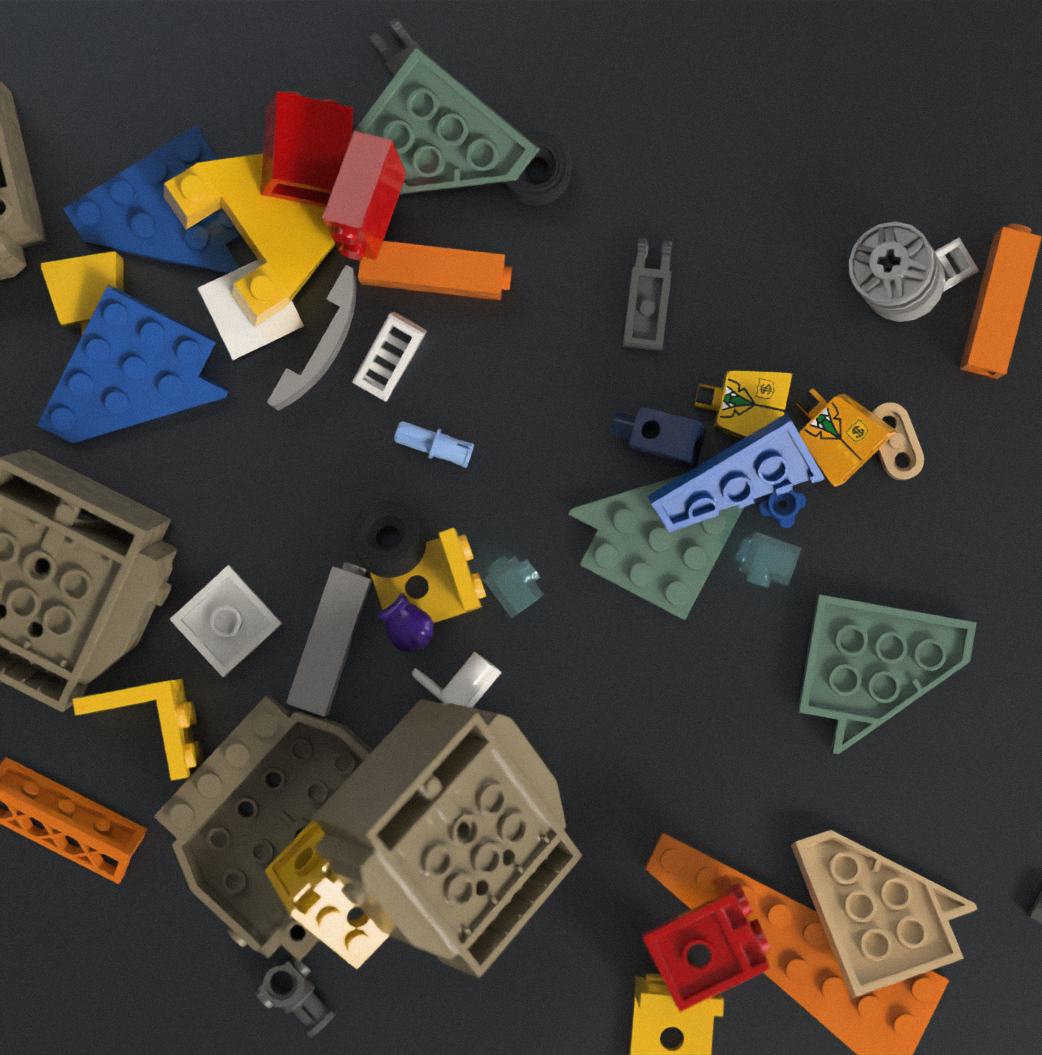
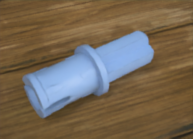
M404 421L398 424L394 436L396 443L429 454V459H432L434 456L467 468L474 447L473 443L442 434L441 429L433 432Z

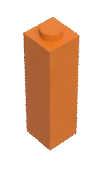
M1008 224V227L1003 226L994 234L959 368L961 370L995 379L1007 374L1042 236L1031 234L1029 227L1019 224Z
M383 241L377 260L366 257L360 260L358 279L361 285L501 300L502 290H510L512 267L505 266L504 254Z

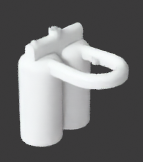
M475 651L444 689L417 668L412 671V676L441 700L442 704L453 703L470 708L475 706L501 674L498 668Z

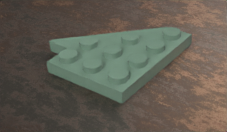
M419 48L414 49L354 130L393 141L407 174L400 194L516 181L540 150L539 147Z
M678 475L570 510L569 516L597 530L580 563L581 567L680 619L686 620L744 507L732 506L720 510L719 515L669 532L647 496L682 476Z
M819 594L816 598L797 712L836 719L831 753L840 754L968 664L971 659L977 622Z

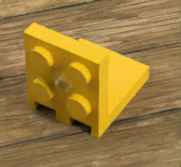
M455 528L440 532V538L426 542L425 553L419 564L402 576L384 578L370 572L382 610L391 605L402 593H404L409 603L425 611L431 617L433 623L481 608L480 599L487 596L480 575L478 573L471 575L467 561L474 559L467 536L465 534L458 536ZM413 576H422L428 582V592L420 599L411 598L406 592V583Z
M183 679L72 699L75 715L156 700L171 781L192 776L199 768V765L204 763L201 742L194 741L192 725L197 724L196 711L193 702H187Z
M313 819L264 871L289 914L358 969L383 943L388 935L381 933L365 912L358 919H347L349 910L355 905L350 903L340 890L343 885L332 873L331 863L323 860L315 850L316 844L326 833Z
M646 974V979L635 976L630 1055H711L714 1016H723L724 999L721 993L679 1012L661 974ZM668 1027H676L683 1033L681 1043L674 1048L665 1047L660 1042L662 1031Z

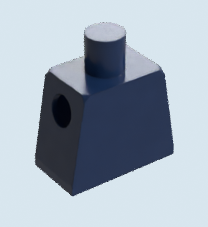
M645 407L639 408L637 417L616 412L611 426V435L629 439V446L634 452L689 469L697 467L706 437V431L700 421ZM651 430H660L659 435L655 439H647Z

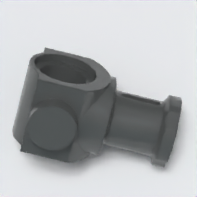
M292 955L288 959L279 960L274 963L264 976L261 985L254 992L267 1008L270 1009L272 1006L280 1007L286 1014L292 1011L307 1028L306 1034L311 1038L325 1027L337 1013L333 1009L328 1010L313 993L316 986L309 979L312 967L303 957L298 961ZM278 971L288 972L293 978V987L286 990L277 987L274 983V973Z

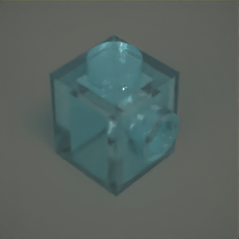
M758 532L752 533L750 540L743 538L736 556V560L742 562L739 571L748 574L746 581L761 587L769 588L770 582L783 587L789 586L801 547Z
M503 555L485 569L489 576L483 581L511 618L517 616L544 595L535 583L541 577L527 558L520 563L516 556L508 561Z

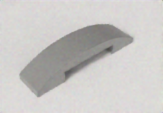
M345 265L326 298L330 306L338 309L336 315L301 376L288 368L284 371L267 401L274 409L279 411L302 397L320 380L338 355L349 331L356 303V274L350 266Z

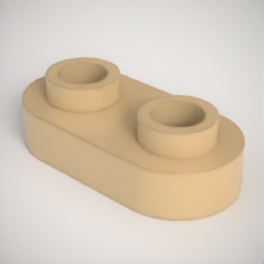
M891 402L881 404L872 413L880 419L883 417L891 418L894 422L893 428L897 431L877 450L884 471L891 478L896 480L910 479L916 476L924 465V455L907 411L901 405ZM897 454H904L907 457L908 464L905 468H900L896 465L895 457Z

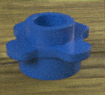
M793 490L780 495H776L773 492L770 493L766 501L760 503L759 511L765 517L771 516L776 519L782 528H789L794 525V516L798 513L799 509L805 507L806 498L802 493H795ZM780 501L786 502L785 508L779 507Z

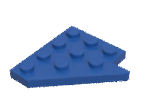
M196 125L63 208L80 237L87 245L223 275L240 268L228 247L243 237L222 208L186 230L164 199V183L198 162L218 160Z
M108 284L37 426L71 443H76L225 398L229 388L200 374L217 339Z

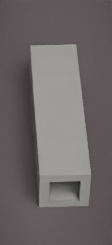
M346 562L343 563L342 569L332 566L286 704L321 716L328 715L373 582L372 579L364 577L366 569Z

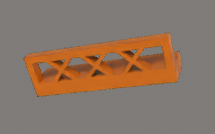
M7 757L0 764V801L5 803L9 811L0 808L1 825L117 884L121 882L132 855L144 839L147 828ZM30 818L40 821L45 828L42 829L34 825ZM65 836L77 840L80 846L77 847L69 843ZM100 854H105L118 861L117 867L104 861Z

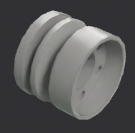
M896 221L878 224L864 232L853 246L849 258V276L856 290L871 309L881 317L897 322L916 320L930 312L940 300L945 287L944 267L925 235L912 225ZM895 261H898L900 265H894ZM892 268V271L888 272L886 269Z

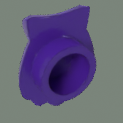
M404 593L400 594L391 605L377 614V617L385 623L392 643L400 651L415 652L416 649H424L428 645V639L433 636L434 623L431 617L421 608L409 603Z

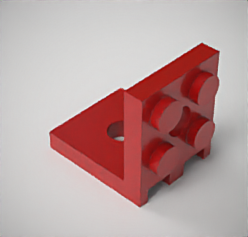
M728 875L713 881L717 895L716 898L642 933V937L679 1012L771 969L765 952L771 950L764 930L757 918L752 921L749 920L747 915L753 912L749 900L740 882L732 885ZM695 944H703L711 952L709 960L702 965H694L686 957L688 949Z

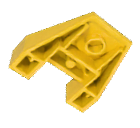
M263 153L198 162L164 183V199L186 230L222 208L262 266L235 282L232 290L233 298L253 327H256L287 307L336 245L322 219L326 207L261 195Z

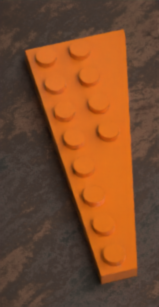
M663 832L661 833L644 867L652 876L690 909L696 908L717 897L713 885L714 880L728 875L732 885L740 882L753 911L747 916L750 921L756 918L759 920L771 947V950L765 952L771 969L763 973L857 1055H913L949 982L948 978L931 970L851 999L816 910Z

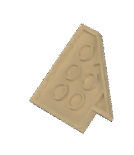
M832 830L796 841L791 845L851 999L963 959L948 920L977 910L975 903Z

